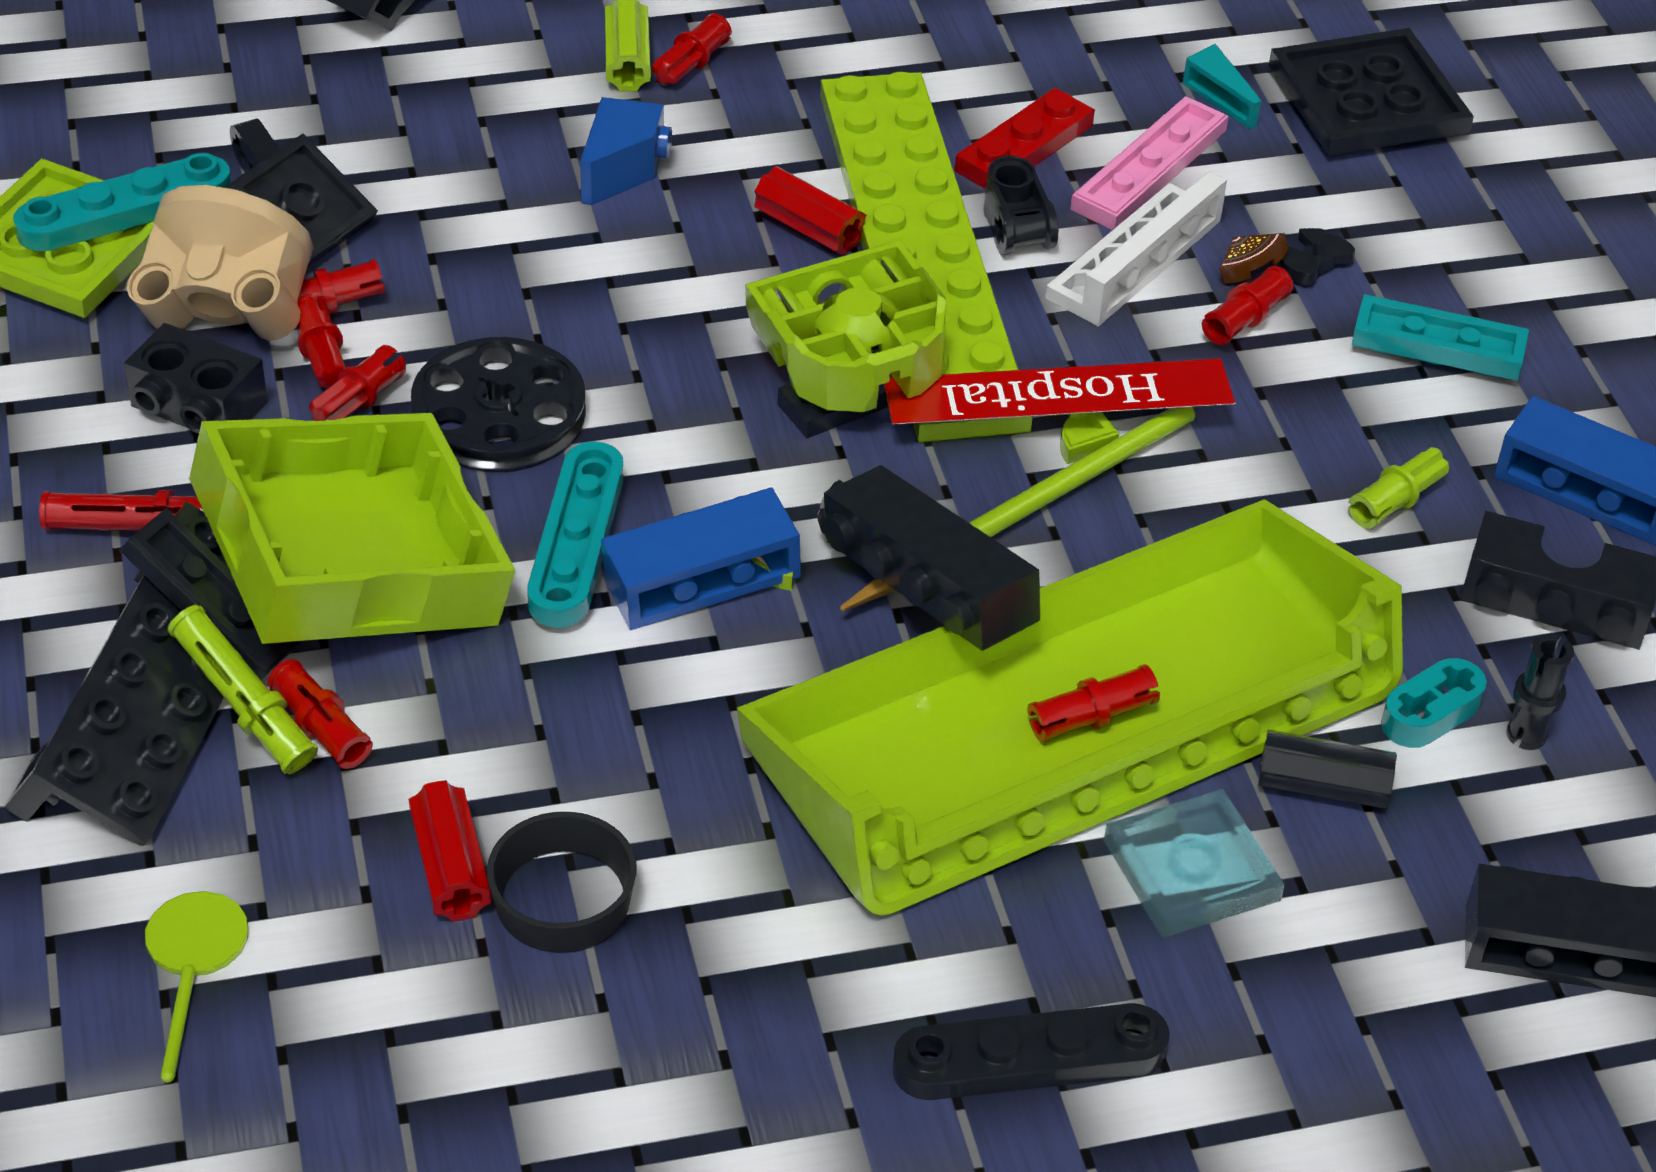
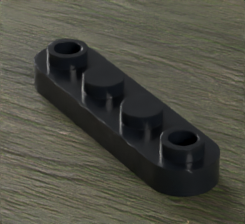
M1136 1003L919 1026L906 1031L896 1042L892 1072L894 1080L901 1090L914 1098L922 1100H938L1141 1077L1155 1072L1163 1064L1167 1053L1170 1032L1165 1019L1157 1011ZM1127 1031H1135L1141 1033V1035H1134ZM936 1053L939 1056L927 1058L920 1054Z

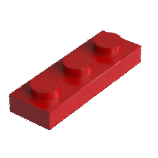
M1053 88L956 154L955 172L986 189L988 167L996 158L1017 156L1031 162L1035 167L1091 128L1094 122L1095 109L1073 98L1070 94Z

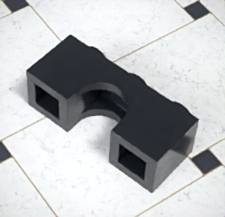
M1485 511L1460 601L1640 650L1656 601V556L1605 543L1600 560L1594 565L1585 568L1566 567L1553 561L1544 552L1541 540L1545 526Z

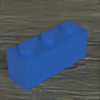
M1532 395L1504 436L1493 477L1656 546V446Z
M772 487L601 539L604 581L629 630L781 584L784 574L793 572V580L801 577L800 534ZM761 556L770 571L757 565L751 559Z

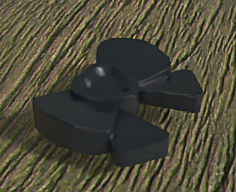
M1301 228L1299 229L1298 240L1306 245L1303 251L1289 246L1287 253L1279 261L1281 268L1288 272L1293 283L1309 286L1316 281L1318 274L1332 269L1335 264L1354 263L1355 248L1351 243L1339 236L1324 234V229Z

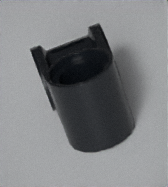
M1017 156L996 158L988 167L983 210L993 232L994 241L999 253L1002 255L1011 254L1013 248L1042 244L1046 249L1054 248L1058 242L1059 232L1057 215L1054 205L1045 194L1035 167L1031 162Z

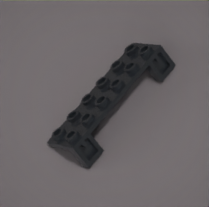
M186 501L175 516L228 567L209 525L208 517L205 516L202 510ZM138 570L133 579L138 585L59 725L31 759L4 807L5 810L26 822L43 802L54 807L61 798L137 844L145 845L153 836L224 698L177 639L168 632L170 622L182 611Z

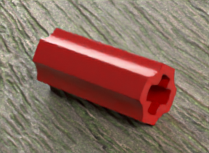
M774 166L769 173L762 175L754 190L756 195L755 208L843 256L853 247L858 246L862 238V230L866 218L865 213L780 167Z
M447 780L424 784L421 791L415 796L408 798L434 915H443L452 922L474 918L479 910L491 904V896L465 790L462 787L450 785Z

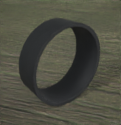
M560 811L533 816L509 829L492 849L487 864V879L500 921L511 935L522 943L536 949L550 952H572L589 948L604 941L623 923L629 910L637 865L630 843L614 826L588 814ZM561 851L578 852L602 861L613 870L619 878L623 889L619 898L604 911L587 919L566 923L545 922L530 918L515 910L503 898L507 881L521 865L540 855Z

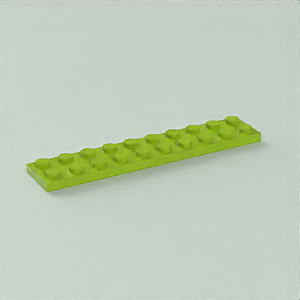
M895 72L890 75L863 77L848 75L836 79H822L820 98L850 204L866 214L861 238L863 249L866 250L902 240L919 265L926 270L946 297L945 352L942 374L1018 370L922 73ZM1033 416L913 423L918 442L1031 432Z

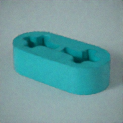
M1447 658L1435 663L1394 688L1388 694L1381 720L1383 733L1389 740L1408 748H1420L1432 743L1473 717L1479 711L1487 684L1485 674L1477 665L1460 658ZM1445 687H1446L1448 690H1450V691H1448L1447 693L1443 694ZM1425 711L1423 719L1418 716V714Z

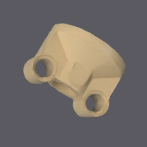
M210 185L180 186L163 194L154 218V224L142 262L130 275L127 282V292L131 300L156 329L164 322L183 329L194 317L225 325H240L247 322L260 338L269 341L279 340L288 336L296 328L300 320V309L297 302L313 251V244L309 232L291 214L267 200L238 190Z

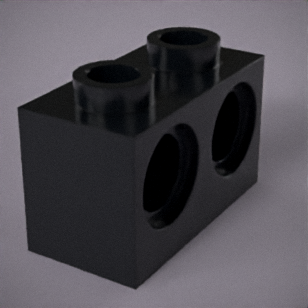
M165 322L124 362L132 407L140 409L146 414L155 415L189 428L198 434L202 421L252 420L268 403L261 358Z

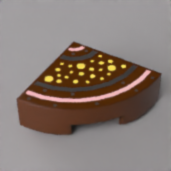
M1285 233L1233 237L1220 267L1224 284H1233L1252 279L1250 271L1263 266L1269 261H1272L1273 266L1279 263L1289 249Z

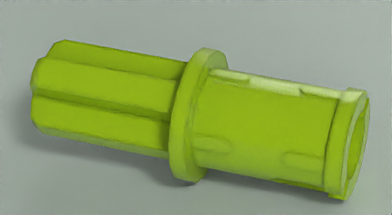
M1430 447L1402 466L1391 465L1386 467L1381 472L1378 481L1359 493L1354 494L1349 499L1348 503L1352 504L1348 507L1351 517L1362 528L1373 529L1396 510L1411 508L1418 502L1420 492L1448 474L1449 462L1443 458L1441 450Z

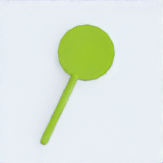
M208 891L181 894L161 905L152 914L145 928L146 950L154 963L169 973L181 975L161 1071V1079L166 1083L173 1081L175 1078L194 977L211 974L228 966L242 953L248 940L246 915L238 903L223 894Z

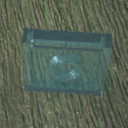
M1223 789L1106 824L1104 842L1162 938L1281 901L1285 884Z

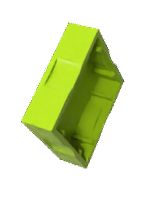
M432 413L361 415L326 421L280 418L201 422L189 480L205 516L208 517L209 525L228 568L231 570L232 577L262 644L499 625L516 570L487 515L467 491L463 482L461 467Z

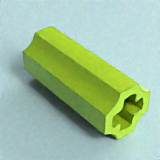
M615 0L611 5L605 6L606 81L617 86L620 92H637L639 87L649 82L651 78L648 6L642 5L637 0Z

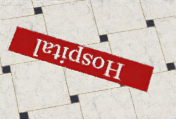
M1221 358L942 374L925 392L912 398L906 397L893 377H889V382L884 383L892 424L1236 404Z

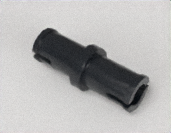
M1540 635L1534 640L1526 672L1519 675L1515 682L1513 698L1516 701V705L1506 733L1509 741L1514 744L1518 740L1521 727L1524 728L1522 741L1519 745L1521 749L1536 750L1545 745L1553 714L1561 710L1566 698V687L1563 683L1569 664L1574 657V648L1566 640L1562 644L1559 657L1557 658L1555 653L1561 638L1558 635Z

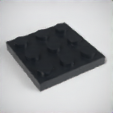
M1410 28L1271 49L1269 67L1328 156L1470 133L1474 118L1473 114Z

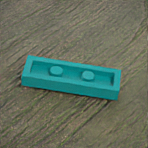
M1364 294L1351 345L1371 349L1379 353H1390L1423 360L1435 365H1446L1474 371L1490 377H1502L1518 381L1529 329Z

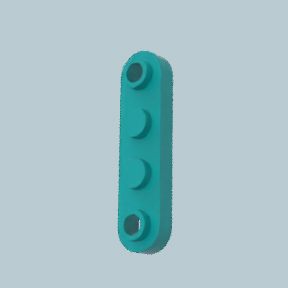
M196 153L185 159L155 167L141 168L134 173L101 182H90L65 192L30 199L16 210L13 217L17 239L27 249L49 251L153 222L163 194L180 186L210 185L225 188L226 185L231 183L229 165L217 156L208 153Z
M603 442L581 443L570 449L564 458L527 586L529 613L537 622L545 626L558 628L574 625L581 621L589 611L603 560L601 539L608 537L610 534L624 481L623 457L619 450L612 445Z

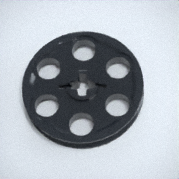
M480 338L449 347L431 358L420 369L411 389L412 414L432 413L437 423L444 420H457L463 423L459 428L452 430L441 429L459 465L477 470L508 471L543 463L563 452L574 442L583 428L586 417L585 385L580 372L574 364L564 355L546 345L520 338ZM495 360L504 361L509 364V366L498 370L488 369L482 365ZM542 377H553L561 381L553 386H541L534 383L535 380ZM447 381L456 382L461 385L459 388L451 391H442L434 388L436 384ZM545 415H557L565 419L563 422L553 425L542 424L537 421L539 417ZM500 436L509 437L516 441L505 447H496L488 443L489 440Z

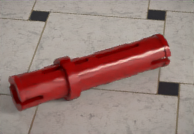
M158 490L156 495L77 494L44 491L40 498L39 519L44 530L139 531L165 508L175 515L187 501L202 511L203 509L197 497L175 496L173 490Z

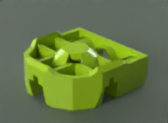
M902 240L745 284L746 308L752 328L778 367L786 365L792 388L796 394L819 407L834 411H869L877 407L879 385L889 382V374L892 375L907 398L921 395L942 376L945 352L946 297L926 270L919 265ZM834 283H841L838 293L832 295L828 300H818L824 288ZM775 290H777V293L782 300L779 299V297L775 293ZM878 345L880 352L871 353V347Z

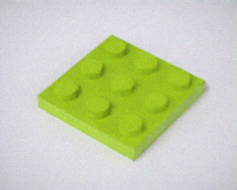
M41 158L0 196V287L86 318L142 262L154 221L49 251H34L23 247L17 239L13 220L14 214L20 206L36 197H46L65 192L90 182L105 181Z

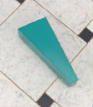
M1216 44L1186 58L1183 85L1251 130L1257 127L1262 100Z

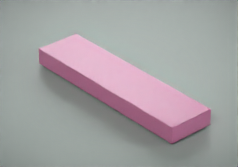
M1185 96L1072 195L1070 210L1111 230L1115 229L1225 133L1229 116Z

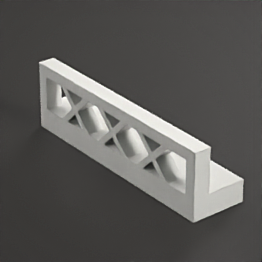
M1208 171L1186 191L1171 183L1167 184L1046 285L1045 299L1099 327L1220 222L1227 179ZM1073 286H1085L1083 296L1070 289Z

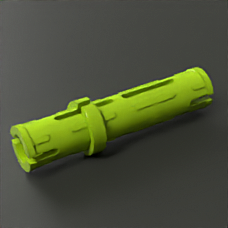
M193 605L186 608L170 622L168 626L170 635L177 639L204 672L208 680L213 683L239 715L237 724L247 735L254 734L281 766L284 774H293L299 771L316 756L318 746L311 742L285 710L287 701L278 691L268 690L245 662L241 654L230 644L207 616L205 609L201 605Z

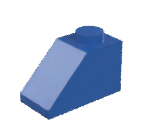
M601 97L580 160L581 204L593 205L655 178L660 158H669L672 145V127L664 126V104Z

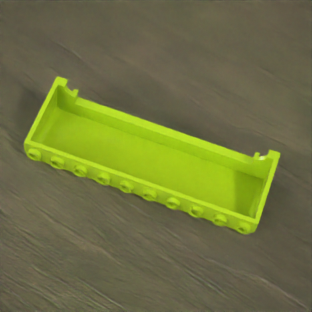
M1264 499L1041 587L1040 621L984 651H981L960 635L952 633L946 626H943L737 708L741 738L853 896L873 914L889 915L1263 753L1268 729L1303 736L1381 702L1396 688L1403 671L1402 585ZM1142 664L1148 665L1153 671L1158 687L1151 688L1149 691L1157 690L1160 692L1158 703L1148 704L1111 717L1110 723L1107 726L1098 729L1088 725L1050 738L1049 741L1043 743L1036 738L1029 720L1037 718V715H1028L1027 707L1029 703L1039 702L1077 689L1079 681L1090 677L1101 681L1136 669Z

